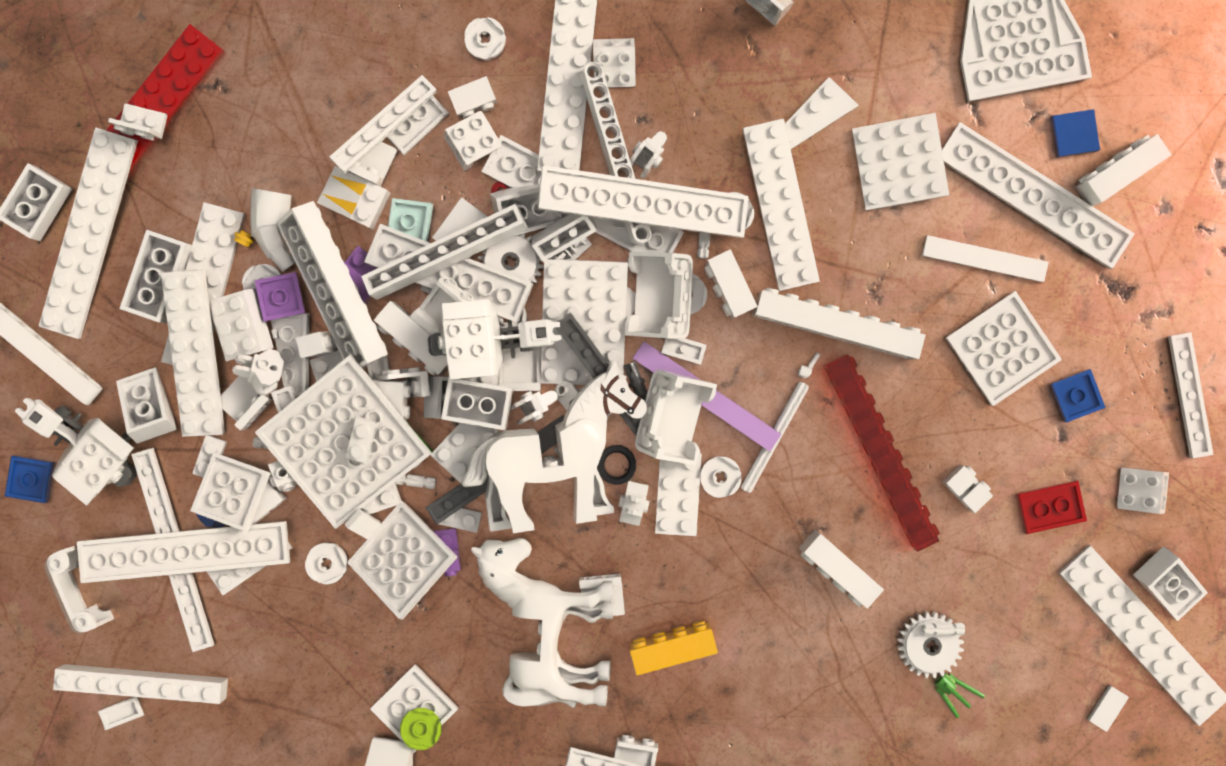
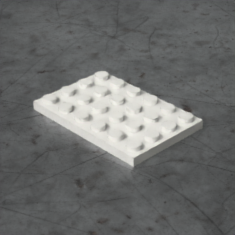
M545 260L542 320L548 319L552 322H558L571 312L608 364L614 360L617 363L618 372L624 375V322H626L628 262ZM553 328L552 332L554 335H561L556 328ZM562 336V339L554 341L553 345L541 347L540 383L560 384L562 381H568L573 385H587L593 379Z

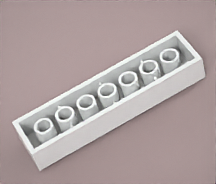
M314 201L292 208L276 224L342 359L344 360L349 355H352L358 364L365 368L388 355L386 345L377 332L376 324L368 314L367 306L362 301L358 288L349 275V269L344 264L340 251L331 238L330 230L325 225L319 208L316 207Z
M766 288L758 292L756 299L758 307L754 308L753 317L909 360L920 358L926 335L921 334V330L918 328L904 327L903 329L900 328L899 323L892 321L881 323L879 322L880 318L869 315L868 317L864 316V318L859 317V312L852 310L841 312L839 311L840 307L830 304L824 305V307L819 306V301L812 299L801 301L798 300L799 296L790 293L784 294V296L779 295V291L772 288Z

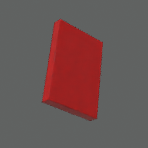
M1077 480L1016 493L1025 534L1087 521L1080 485Z

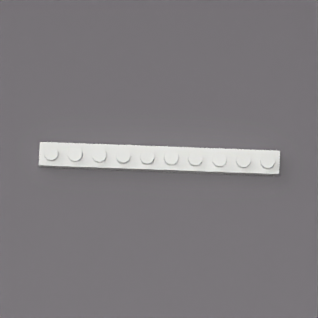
M154 448L131 454L155 533L179 531ZM193 573L169 575L192 652L215 645Z

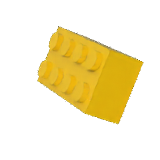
M704 620L694 622L693 626L688 628L679 626L673 628V632L665 634L664 631L654 633L653 637L645 639V637L633 639V643H630V653L636 675L717 654L718 651L709 622L705 623Z

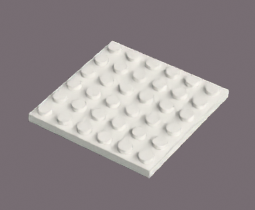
M352 355L346 357L255 432L335 529L347 521L358 509L361 510L431 454V451ZM357 416L378 422L366 464L345 458Z

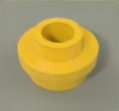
M240 230L239 233H234L236 235L233 239L234 241L246 247L254 243L251 239V234Z

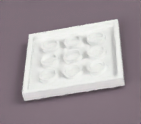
M936 113L852 129L866 211L949 196Z
M1013 291L945 337L991 406L996 405L1062 360L1016 291Z
M401 501V504L394 508L347 563L399 619L403 620L458 556L405 502Z

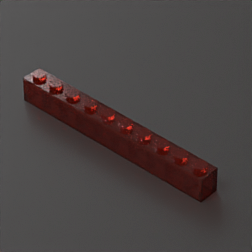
M844 354L824 364L823 367L913 550L919 552L939 542V530L934 523L931 524L928 518L931 515L927 506H922L919 498L922 497L920 491L916 486L913 487L910 481L912 475L908 468L904 469L901 463L903 457L898 449L895 450L892 444L894 442L892 434L889 430L886 431L883 426L885 420L880 412L877 413L874 408L876 404L875 399L871 393H867L865 386H867L866 381L862 375H858L855 369L858 365L854 357Z

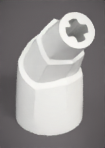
M252 188L250 206L251 236L256 239L266 257L271 259L283 272L296 262L276 222L290 211L292 195Z

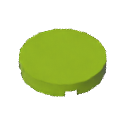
M415 708L409 711L403 717L400 724V735L408 747L415 750H426L432 747L439 740L442 732L439 716L428 708Z

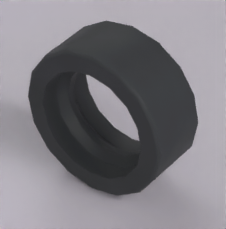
M612 445L603 450L597 470L600 477L606 482L613 485H621L633 477L636 470V460L628 448L621 445ZM612 453H621L628 459L629 468L620 477H613L605 470L604 462Z

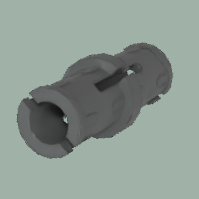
M636 362L624 365L630 380V388H633L634 393L645 401L648 392L644 385L645 380L641 378Z

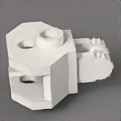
M660 131L652 139L647 137L643 142L639 141L633 149L634 154L630 159L631 166L633 167L636 163L644 169L640 175L642 178H645L653 167L656 169L662 162L663 158L660 157L664 151L662 147L667 140L665 132Z
M268 349L260 355L255 354L254 357L239 354L236 356V363L240 364V366L236 365L233 367V374L248 378L247 382L253 385L257 394L266 396L276 390L284 364L278 351Z
M552 390L542 395L540 391L535 394L530 391L520 396L522 400L511 405L510 410L519 406L522 409L525 417L517 421L518 425L530 419L535 422L544 417L543 413L549 410L547 406L557 401L558 396Z
M628 481L625 495L621 494L618 507H622L619 522L640 526L643 512L647 513L649 501L646 500L649 485Z

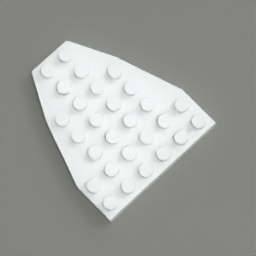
M968 0L960 59L968 102L1092 78L1085 37L1064 0Z

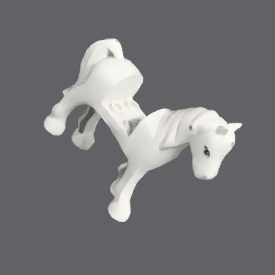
M517 538L505 542L486 540L480 548L472 547L471 552L477 557L478 574L482 578L484 585L501 601L507 603L512 608L513 616L542 620L538 626L541 642L538 643L537 653L520 652L510 655V674L502 689L506 700L514 705L523 707L542 706L556 702L567 704L572 708L577 703L606 706L608 686L599 685L592 690H587L571 685L579 682L595 685L599 680L609 681L611 661H600L597 665L588 668L574 667L561 659L557 646L562 623L568 614L579 616L591 623H595L601 618L613 619V581H603L597 589L590 592H565L548 582L533 580L515 571L519 563L527 558L532 550L530 543L525 538Z

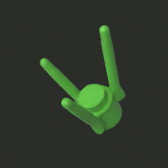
M944 673V676H940L934 683L937 687L935 690L942 696L956 718H959V714L945 693L948 695L952 693L967 708H970L971 705L955 690L957 687L955 683L981 698L985 697L983 693L960 681L951 673L949 675Z

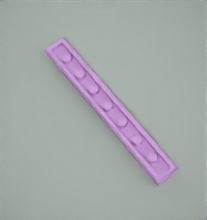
M646 342L642 343L633 357L635 361L653 373L656 370H663L699 379ZM717 390L712 401L709 403L702 402L701 404L769 452L782 435Z

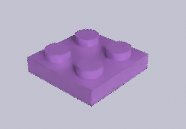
M297 272L255 280L264 322L306 313Z

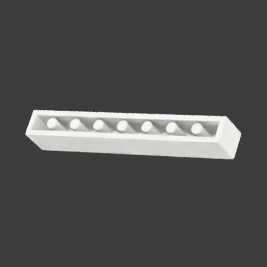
M514 204L361 277L368 294L378 300L527 230L528 227L520 209Z
M64 664L55 669L53 690L220 704L227 696L228 678Z

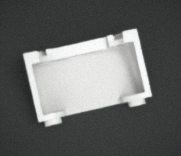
M629 252L628 268L632 273H637L635 315H629L626 322H624L625 335L655 338H686L690 328L693 260L691 256L677 253Z
M656 370L652 375L645 400L647 410L639 423L635 439L636 449L656 459L696 465L700 450L698 445L692 441L701 404L702 402L709 403L712 401L716 394L717 384L668 371Z
M77 545L50 555L44 563V569L70 629L75 633H84L113 620L114 617L111 610L102 611L98 609L97 604L87 608L71 570L79 567Z

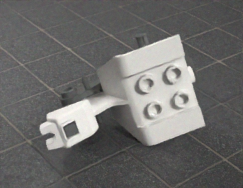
M490 300L442 303L443 332L435 333L428 337V350L432 356L446 355L449 380L497 375L503 361L502 350L510 349L511 358L514 359L515 348H520V352L533 351V347L553 345L554 341L562 339L561 335H554L552 332L553 328L560 327V322H552L548 319L518 322V326L512 327V321L507 319L508 327L500 328L499 318ZM502 340H513L514 344H509L506 341L505 345H502Z
M25 398L23 402L27 405V410L25 411L22 408L15 410L21 417L22 423L41 436L49 438L51 435H57L58 439L54 442L55 446L62 439L69 443L68 447L63 451L52 473V477L86 506L101 492L106 484L113 483L117 487L128 486L137 477L136 468L126 460L134 449L128 443L131 437L126 431L120 437L99 418L88 420L83 426L78 421L81 413H78L74 418L70 415L72 413L71 410L63 405L53 411L40 399L32 400Z

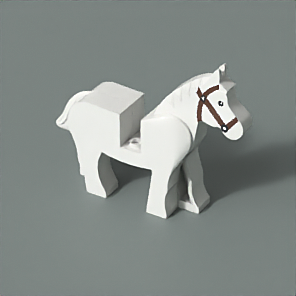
M614 360L610 362L606 372L592 379L578 393L570 404L564 420L555 425L558 458L546 456L542 460L539 435L534 428L496 432L474 452L469 468L461 483L464 487L479 486L485 482L488 475L485 503L490 532L504 529H512L513 533L534 530V523L525 512L522 503V492L525 482L548 483L574 477L573 519L576 524L597 521V515L614 513V507L606 498L604 484L597 470L606 444L607 415L609 413L620 414L626 412L633 418H641L647 410L645 401L629 389L626 381L627 377L618 372L617 363Z

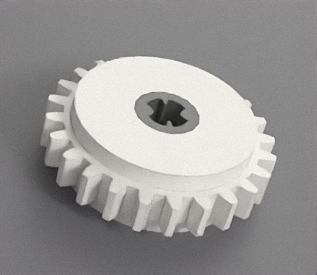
M525 233L520 236L510 237L482 250L481 252L484 255L478 256V259L483 261L482 264L534 284L538 283L535 277L542 276L538 270L544 269V266L539 264L542 260L532 247V237L529 236L526 239ZM511 258L513 261H517V263L514 262V267L505 265L508 263V259Z
M927 611L924 612L923 617L917 613V619L909 618L910 624L904 622L905 631L899 630L903 635L897 638L901 642L897 649L903 651L899 654V657L906 658L903 664L905 666L909 665L908 669L911 672L915 670L918 676L922 672L925 678H928L929 673L933 678H936L937 673L944 676V670L952 672L950 666L957 667L958 665L955 660L962 659L958 655L959 652H964V649L959 645L964 643V640L958 638L961 635H956L955 633L953 635H925L923 633L924 623H932L933 625L935 623H952L953 620L950 618L945 620L946 616L942 613L939 617L935 611H933L932 616ZM932 641L934 646H930L931 648L929 649L926 645Z

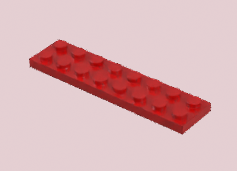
M189 24L127 104L167 114L166 126L223 54L224 50ZM123 110L115 118L116 120H121ZM111 124L106 131L138 141L130 172L154 141L141 138V136L136 134L132 136L121 133V131L113 129L114 125Z

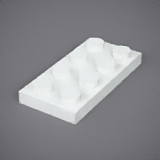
M701 453L696 465L660 459L655 534L696 536Z

